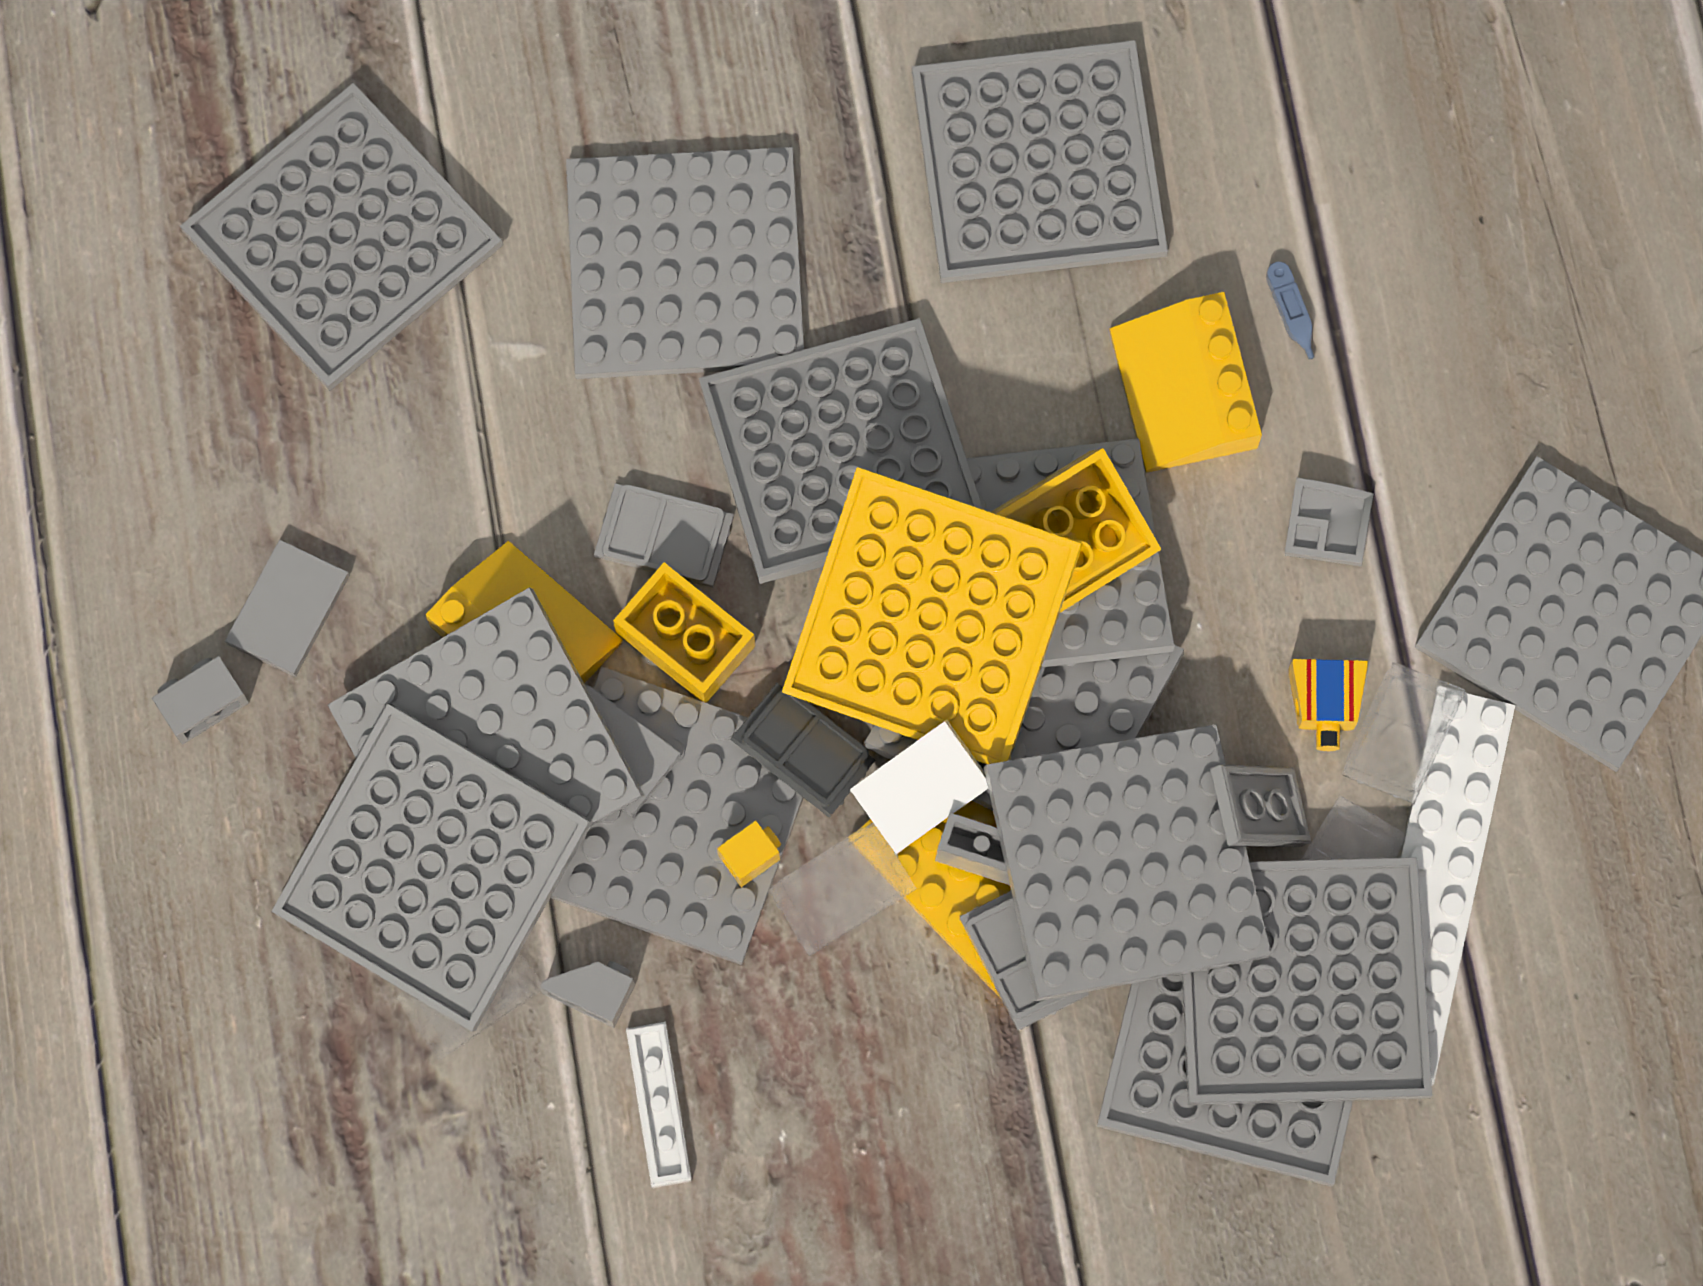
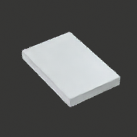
M946 720L852 787L850 791L897 854L948 818L949 813H955L987 790L988 785L985 772L948 720Z

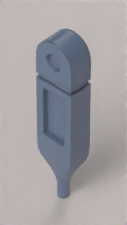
M1274 262L1267 271L1266 280L1289 337L1305 350L1308 359L1311 360L1315 358L1311 349V319L1297 284L1294 282L1295 279L1291 269L1284 262Z

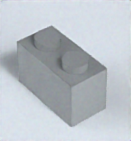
M219 656L213 660L211 658L201 660L192 667V673L179 681L178 679H172L164 683L157 690L158 694L152 697V700L182 745L249 704Z
M949 813L935 861L1010 885L997 828Z

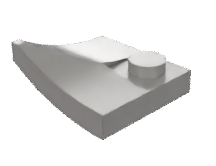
M1296 477L1285 556L1362 567L1373 493L1342 485Z

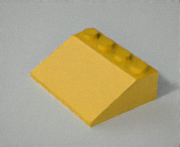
M1225 292L1187 299L1109 329L1135 434L1140 441L1145 473L1258 449L1262 433Z
M1104 448L1085 453L991 511L992 513L1083 543L1060 612L1162 550Z
M510 541L503 544L456 582L425 614L430 627L443 638L527 588H532L584 684L623 643V639Z

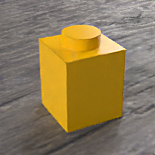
M754 821L717 848L719 858L740 887H743L780 860L777 848L781 846V843L769 826L762 829L757 821Z

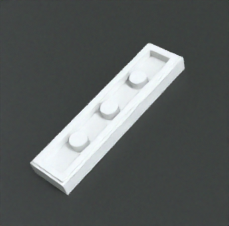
M666 1022L626 1028L651 1187L656 1188L690 1182L692 1179Z

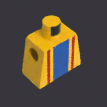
M1292 659L1289 666V679L1298 728L1316 730L1317 750H1339L1340 730H1354L1358 723L1368 661Z

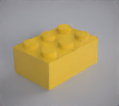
M665 562L613 620L615 631L618 635L704 703L711 699L755 647V637L751 631Z

